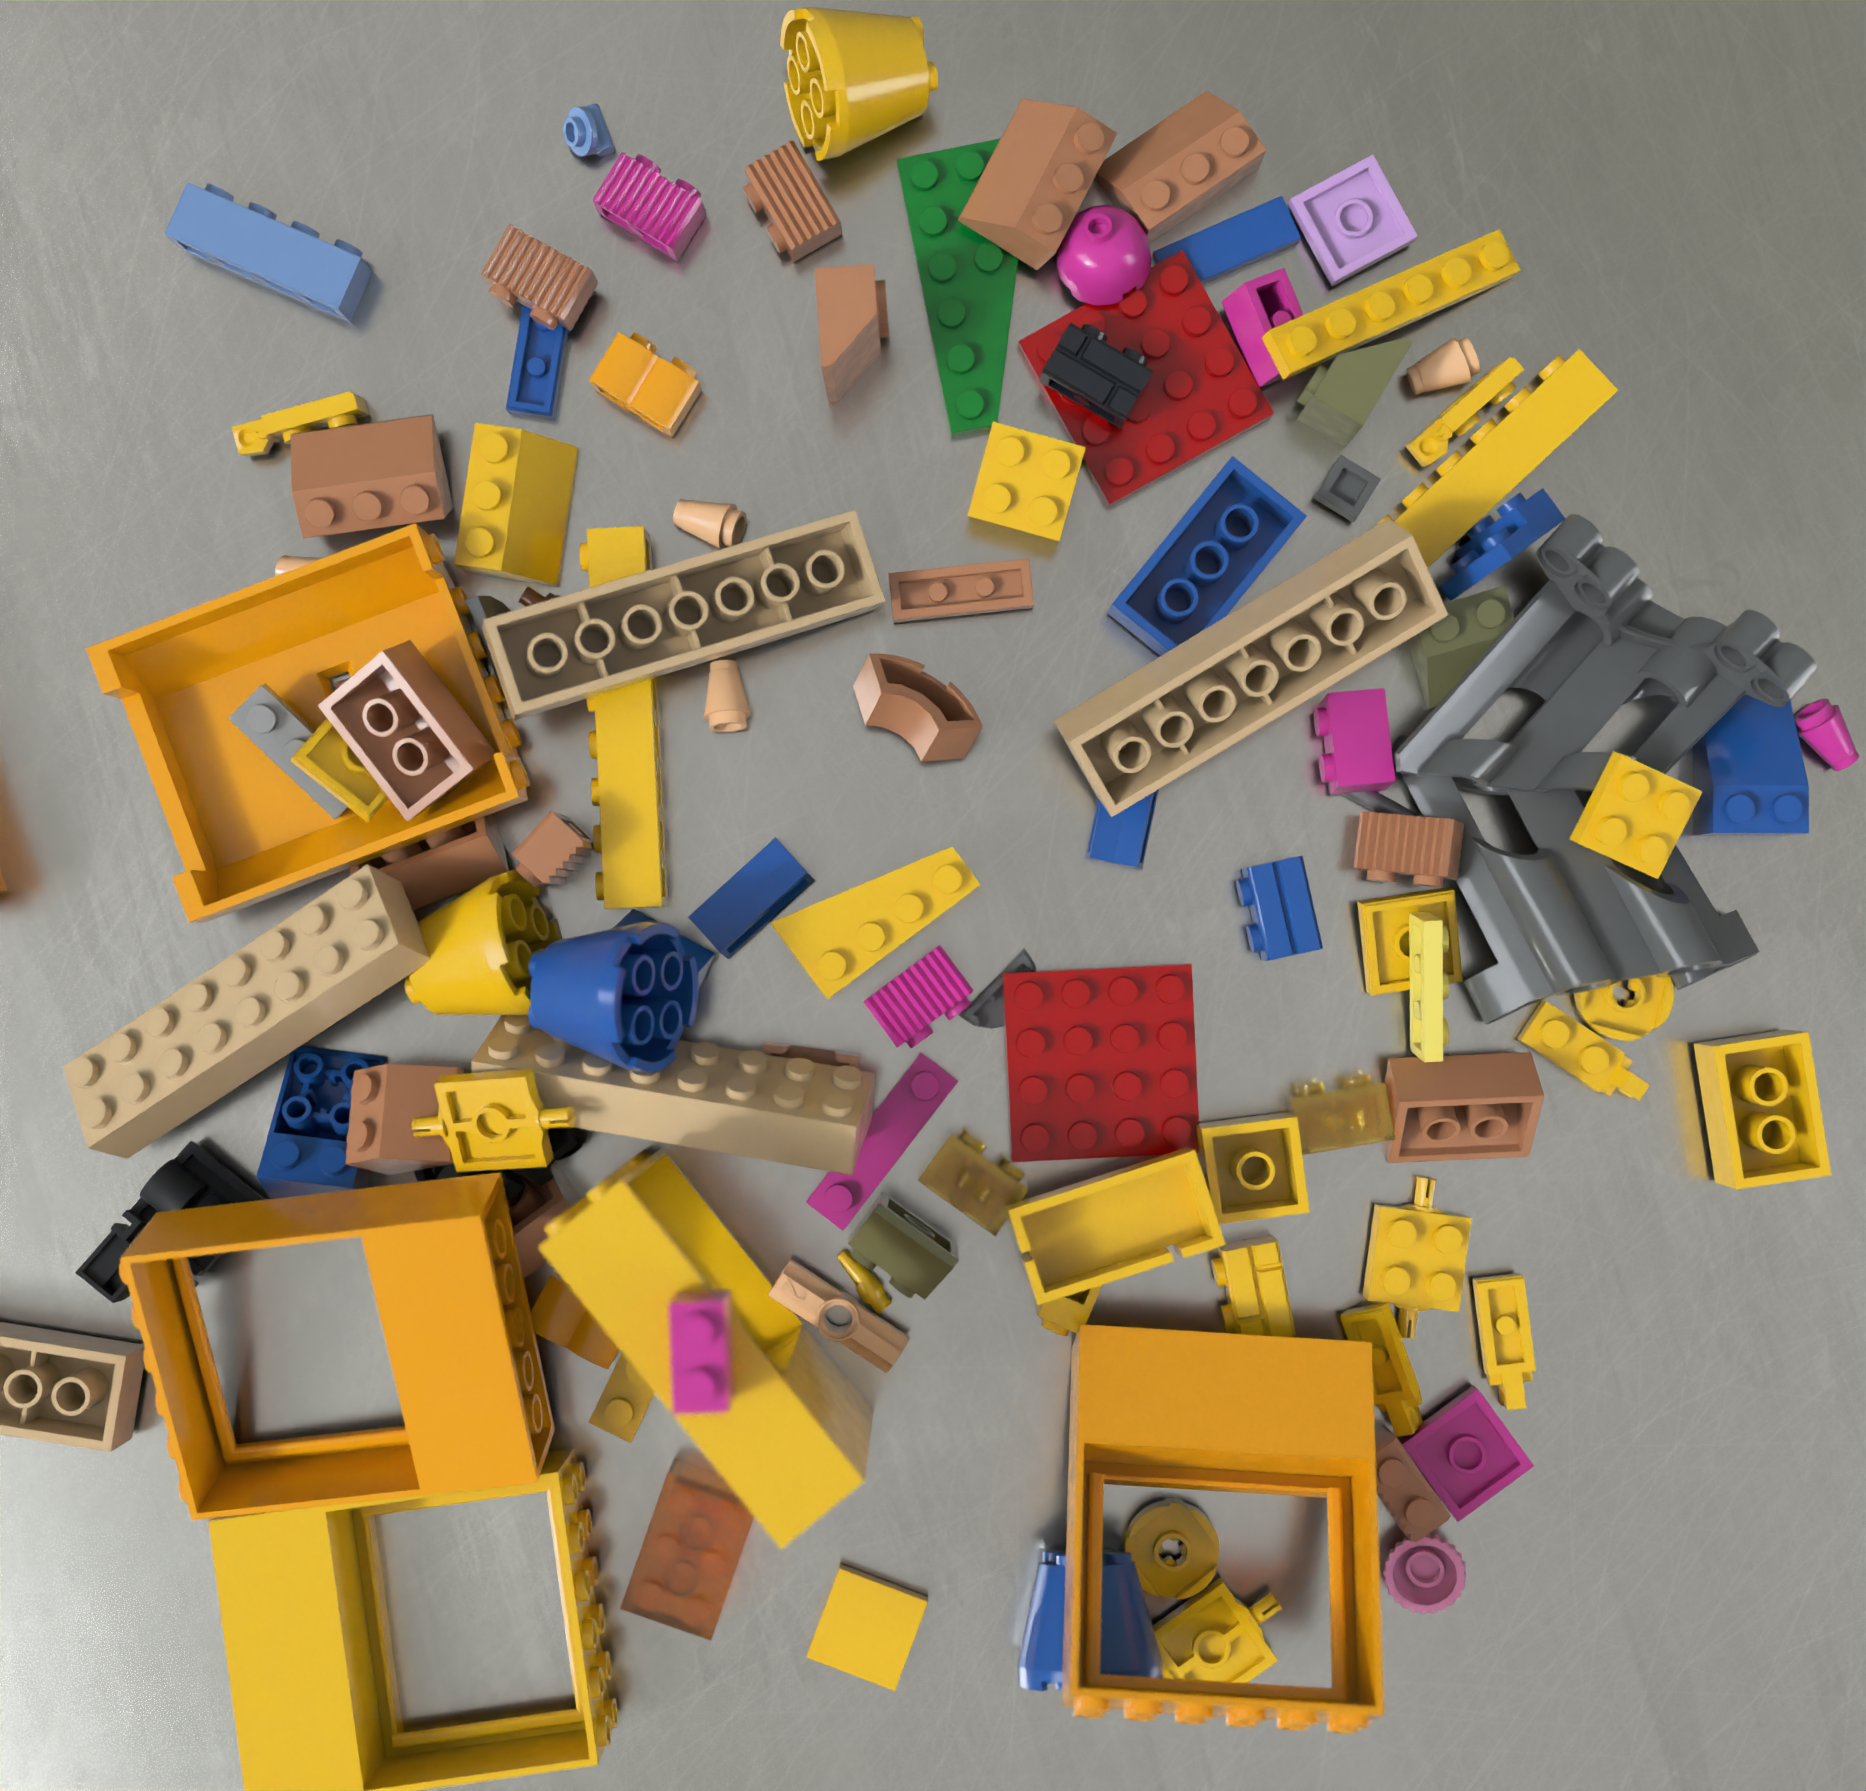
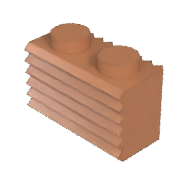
M789 141L786 145L780 146L769 155H764L760 160H756L753 164L745 167L744 170L748 184L742 187L753 210L756 213L764 210L772 223L766 230L779 253L787 250L795 262L842 235L840 219L794 141Z
M511 224L506 228L481 273L486 283L490 286L488 293L492 297L509 307H514L517 301L532 309L529 314L530 317L551 330H555L559 324L571 331L598 284L590 268L583 266L580 262H576L571 257H567L565 254L558 252L546 243H542Z
M550 811L513 851L512 855L520 862L515 868L518 873L533 886L538 887L541 885L546 889L550 884L566 885V878H572V871H579L578 865L585 864V858L591 857V851L595 850L593 839L566 815Z
M1360 811L1354 868L1367 871L1366 880L1395 883L1396 874L1414 876V885L1442 887L1443 879H1458L1464 823L1449 818Z
M1387 1426L1378 1429L1375 1432L1377 1496L1409 1541L1418 1542L1448 1521L1451 1516L1397 1437Z

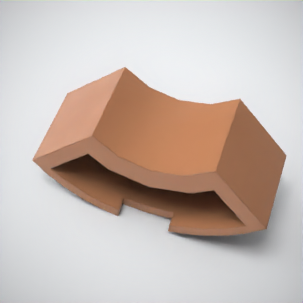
M869 653L853 685L865 725L883 727L901 735L914 747L921 762L964 759L983 726L973 706L963 693L951 682L948 686H945L936 678L923 672L925 665L919 662L890 654Z

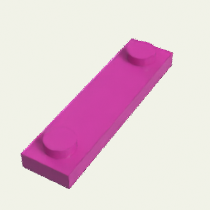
M920 1052L873 1113L853 1175L829 1171L806 1200V1203L844 1231L958 1083V1080Z

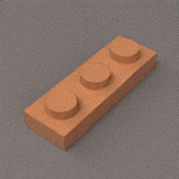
M1029 558L888 573L894 623L1034 607Z

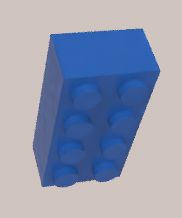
M1232 456L1112 603L1107 613L1161 656L1226 617L1307 515Z

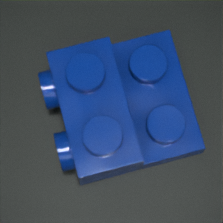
M1544 488L1528 499H1525L1521 492L1496 509L1502 518L1495 522L1491 515H1489L1466 532L1471 540L1456 550L1461 559L1450 566L1455 575L1440 585V588L1450 601L1508 562L1565 520V517Z

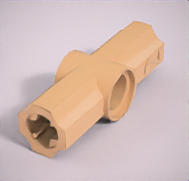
M790 1259L768 1293L770 1297L816 1326L825 1338L840 1342L885 1373H888L891 1367L894 1366L910 1338L859 1304L852 1294L839 1291L793 1259ZM834 1305H842L850 1311L852 1320L844 1326L832 1325L826 1317V1311Z

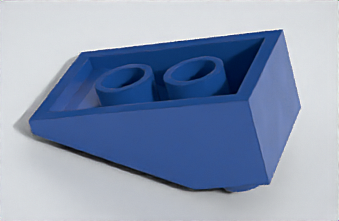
M1744 695L1693 746V787L1703 791L1693 810V836H1789L1809 833V784L1791 700L1784 707L1777 708L1749 695Z

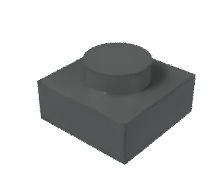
M1340 455L1313 498L1349 521L1354 522L1381 479L1343 455Z

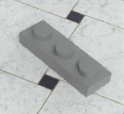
M266 683L262 684L228 719L334 820L337 819L348 807L291 762V758L315 730Z

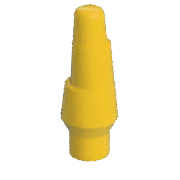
M847 1250L838 1255L839 1262L855 1283V1289L864 1303L871 1305L877 1314L892 1304V1301L885 1294L884 1285L865 1266L856 1261Z

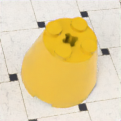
M806 7L787 12L782 24L780 46L783 51L789 50L787 59L789 81H785L783 84L797 135L804 148L813 146L816 161L840 157L924 114L928 105L929 92L936 91L938 88V73L933 61H927L923 46L924 29L918 16L906 17L820 7Z
M517 870L508 871L490 877L417 922L430 960L405 979V990L410 1001L414 1004L422 1003L430 1012L436 1015H528L531 1005L530 989L532 980L529 972V961L536 951H544L551 943L562 939L556 919L548 921L545 912L536 899V896H539L540 888L529 883Z

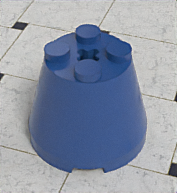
M641 922L557 940L551 943L544 951H536L529 961V972L532 980L528 1020L533 1028L541 1029L552 1037L622 1068L650 1073L663 1070L677 1058L674 1048L682 1035L684 1027L693 1028L699 993L694 955H686L678 939L680 930L665 923Z
M1103 1549L1100 1674L1163 1678L1161 1654L1135 1561L1131 1560V1552H1116L1115 1549ZM1043 1551L1042 1562L1038 1564L1017 1664L1018 1686L1024 1689L1047 1691V1684H1055V1689L1062 1690L1066 1551Z

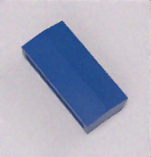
M1159 789L1113 817L1109 815L1098 798L1086 858L1142 870Z
M775 837L688 918L706 936L718 952L729 959L815 880Z

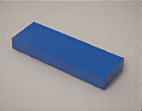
M1280 196L1155 250L1152 257L1155 264H1158L1183 250L1201 284L1204 285L1298 244L1301 236L1283 196Z
M523 305L506 410L511 414L555 421L569 330L559 324L555 330L544 327L530 317L529 314L532 309Z

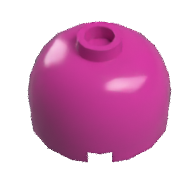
M1111 205L1092 206L1078 212L1057 250L1059 277L1062 283L1071 290L1072 296L1079 301L1092 305L1115 304L1124 300L1123 294L1130 292L1135 286L1136 291H1138L1144 285L1151 270L1150 243L1139 220L1124 209Z

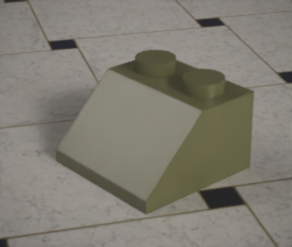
M1401 338L1338 354L1329 368L1320 364L1297 402L1304 405L1297 420L1339 445L1346 447L1364 426L1412 342Z
M1505 585L1443 603L1448 616L1407 640L1427 710L1435 708L1515 619Z
M883 1192L880 1193L852 1232L847 1243L853 1248L850 1255L856 1261L872 1271L876 1266L883 1269L892 1276L889 1283L908 1298H912L916 1293L925 1300L959 1261L957 1245Z

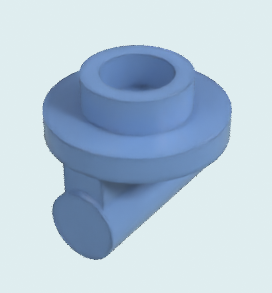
M599 104L573 107L569 111L563 124V135L566 143L576 155L589 156L598 154V156H607L615 151L614 143Z

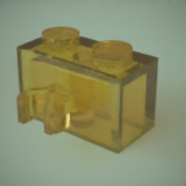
M1370 1073L1342 1077L1343 1085L1324 1088L1323 1081L1295 1085L1296 1093L1284 1095L1286 1112L1298 1118L1302 1155L1395 1140L1386 1083L1371 1080Z
M965 1129L960 1136L950 1130L919 1173L918 1181L996 1236L1008 1220L1004 1206L1021 1201L1029 1190L1027 1184L1022 1181L1026 1173L1004 1157L997 1163L985 1155L983 1151L987 1145Z

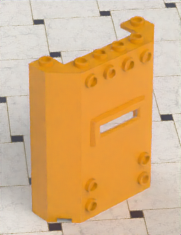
M414 523L86 648L102 693L122 700L186 872L172 876L189 923L209 922L528 800L526 787L530 786V782L516 749L517 746L522 745L519 731L512 718L505 720L499 704L505 701L504 692L500 688L496 675H488L483 662V658L488 657L478 631L472 632L466 614L470 613L466 603L468 597L462 586L455 588L442 562L445 560V557L434 533L428 535L424 529ZM411 640L496 751V754H493L494 760L465 783L408 822L390 799L382 805L368 823L350 808H347L340 817L334 820L228 718L262 684L266 683L316 731L327 719L318 705L334 692L330 681L331 678L347 672L352 677L383 650Z

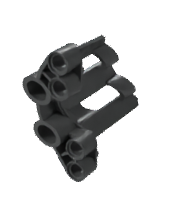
M1571 514L1566 517L1536 552L1537 559L1549 581L1395 752L1396 771L1419 777H1461L1474 780L1472 785L1546 793L1549 790L1574 789L1593 792L1612 753L1582 752L1583 749L1622 705L1641 697L1666 695L1675 698L1678 701V705L1633 757L1625 755L1666 774L1745 694L1777 708L1784 707L1816 671V663L1810 654L1801 647L1788 642L1782 643L1778 640L1780 634L1776 625L1768 617L1757 611L1745 610L1736 621L1726 626L1704 617L1692 616L1684 619L1652 602V590L1645 582L1637 578L1639 568L1633 559L1617 548L1602 545V535L1597 527L1586 518ZM1507 688L1527 689L1537 693L1545 700L1542 706L1509 743L1484 739H1462Z
M1399 735L1392 747L1394 762L1395 752L1409 736ZM1401 773L1423 817L1449 818L1464 823L1462 849L1460 851L1461 858L1459 861L1460 867L1458 870L1459 876L1456 882L1498 961V964L1464 981L1485 1025L1553 995H1570L1592 991L1613 985L1619 981L1653 975L1657 977H1670L1676 989L1680 990L1760 952L1737 910L1721 916L1717 914L1677 845H1675L1658 878L1663 888L1655 891L1617 870L1611 858L1570 840L1593 793L1591 791L1555 789L1549 790L1546 793L1476 786L1472 785L1474 780L1461 777H1419ZM1458 788L1488 795H1509L1538 852L1530 855L1514 854L1487 843Z

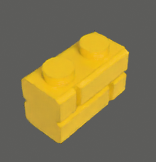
M1267 1235L1244 1241L1225 1243L1226 1245L1217 1247L1219 1258L1211 1259L1216 1286H1225L1228 1304L1220 1306L1225 1333L1280 1337L1296 1335L1278 1240L1273 1235Z

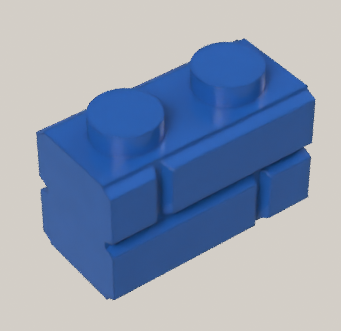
M1303 856L1241 869L1243 878L1237 879L1236 885L1242 907L1250 906L1253 924L1248 925L1246 929L1252 953L1260 952L1261 959L1269 961L1323 949Z

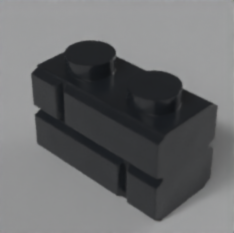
M1070 323L1041 372L1040 382L1122 429L1150 382L1153 370L1146 367L1148 360L1139 352L1126 347L1120 352L1105 343L1107 336L1096 327L1084 323L1079 328Z

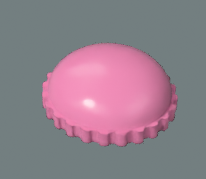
M1428 1534L1418 1542L1409 1541L1407 1537H1404L1402 1542L1395 1544L1394 1549H1390L1389 1557L1385 1559L1386 1567H1384L1383 1575L1385 1576L1384 1584L1388 1586L1389 1595H1392L1394 1597L1393 1600L1396 1603L1399 1602L1402 1608H1409L1413 1613L1418 1611L1421 1614H1426L1427 1612L1435 1614L1438 1610L1444 1611L1448 1605L1452 1606L1455 1603L1456 1598H1460L1461 1590L1465 1588L1466 1571L1464 1570L1466 1564L1462 1561V1554L1456 1551L1454 1544L1448 1543V1539H1441L1437 1534L1433 1536Z

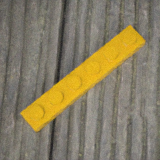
M1498 229L1270 329L1264 334L1262 340L1282 379L1285 380L1328 361L1338 354L1346 353L1509 280L1521 270L1501 230Z

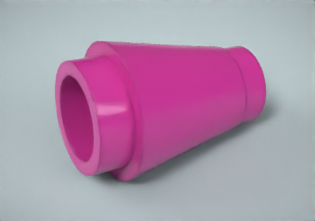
M1820 699L1807 705L1794 716L1798 735L1831 766L1833 771L1845 769L1858 760L1859 754L1855 749L1856 747L1838 705H1832L1828 699Z

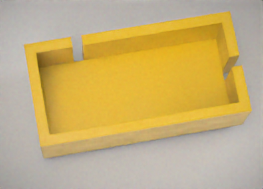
M1190 1148L1174 1151L1004 1206L1017 1248L1021 1253L1029 1251V1255L1022 1256L1021 1261L1033 1299L1038 1306L1174 1262L1172 1252L1165 1248L1173 1245L1175 1253L1182 1258L1226 1245L1196 1151Z

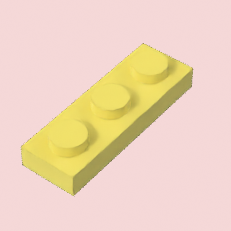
M1428 911L1409 912L1410 1051L1424 1063L1443 1061V1046H1447L1449 1043V1026L1446 1018L1443 1017V1000H1446L1449 996V980L1446 972L1443 971V953H1447L1449 948V934L1446 925L1443 924V920Z

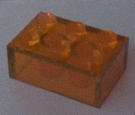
M674 1458L667 1472L627 1587L621 1610L711 1641L754 1518L752 1512L721 1474Z

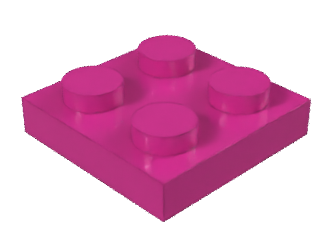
M1474 1385L1426 1419L1414 1434L1405 1435L1399 1439L1419 1471L1457 1522L1534 1467L1484 1396Z

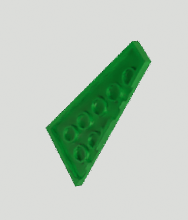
M1000 139L896 159L951 438L991 430L993 422L998 423L1018 258L959 222L958 218Z

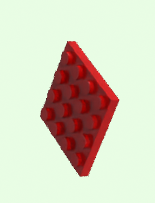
M1183 250L1151 267L1144 285L1138 291H1136L1135 286L1130 292L1123 294L1124 300L1108 305L1086 303L1018 341L1021 353L1072 444L1086 447L1082 462L1108 508L1263 423L1274 414ZM1070 323L1079 328L1084 323L1096 327L1107 336L1105 343L1120 352L1125 347L1139 352L1148 360L1146 367L1153 370L1150 382L1122 429L1040 382L1041 372Z
M1192 964L1002 973L1012 1163L1165 1155L1184 1148H1190L1199 1153L1196 1125L1199 1124Z

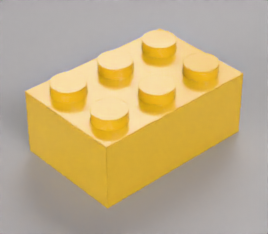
M1785 1029L1693 1043L1715 1183L1737 1190L1831 1175L1809 1032Z

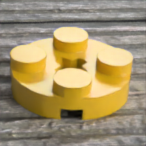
M1656 975L1627 980L1629 981L1628 989L1635 992V997L1633 1000H1625L1622 1007L1617 1004V997L1613 995L1614 987L1620 986L1622 981L1596 990L1574 994L1576 1013L1581 1021L1587 1023L1594 1032L1601 1036L1621 1041L1637 1040L1642 1038L1643 1035L1649 1034L1654 1028L1658 1029L1667 1020L1674 1002L1672 980L1670 977H1657Z
M1168 1498L1165 1501L1155 1502L1142 1509L1131 1521L1123 1538L1125 1552H1131V1560L1135 1561L1142 1589L1157 1597H1160L1159 1595L1165 1597L1175 1596V1599H1186L1202 1591L1215 1576L1220 1550L1217 1533L1208 1517L1201 1510L1183 1502L1181 1499ZM1179 1539L1183 1542L1179 1548L1182 1554L1179 1559L1175 1560L1172 1556H1167L1163 1559L1159 1555L1164 1549L1162 1543L1165 1540L1176 1541Z

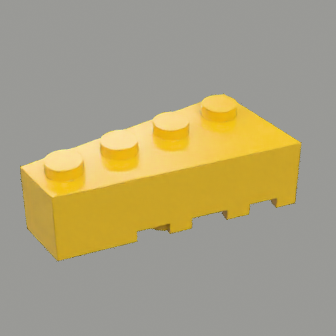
M949 847L775 920L770 924L828 1000L981 884L955 849Z

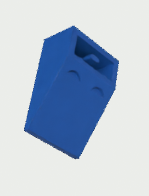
M299 1046L290 1053L256 1176L268 1197L285 1198L368 1188L372 1171L345 1165L352 1097L351 1088L355 1070L384 1065L387 1061L386 1057Z

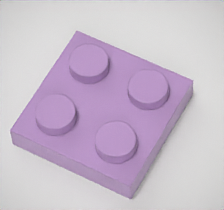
M1373 154L1290 198L1287 204L1331 286L1414 243L1418 237Z

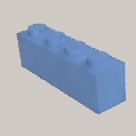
M187 182L164 233L180 249L348 322L352 321L373 273L371 268L361 258L362 251L341 240H336L334 245L318 239L320 234L316 230L303 223L293 221L290 227L276 221L277 215L259 204L250 202L248 208L233 202L234 197L230 193L215 185L207 183L205 189H202Z

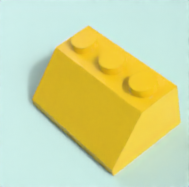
M475 423L454 564L466 574L559 587L578 447L523 429Z

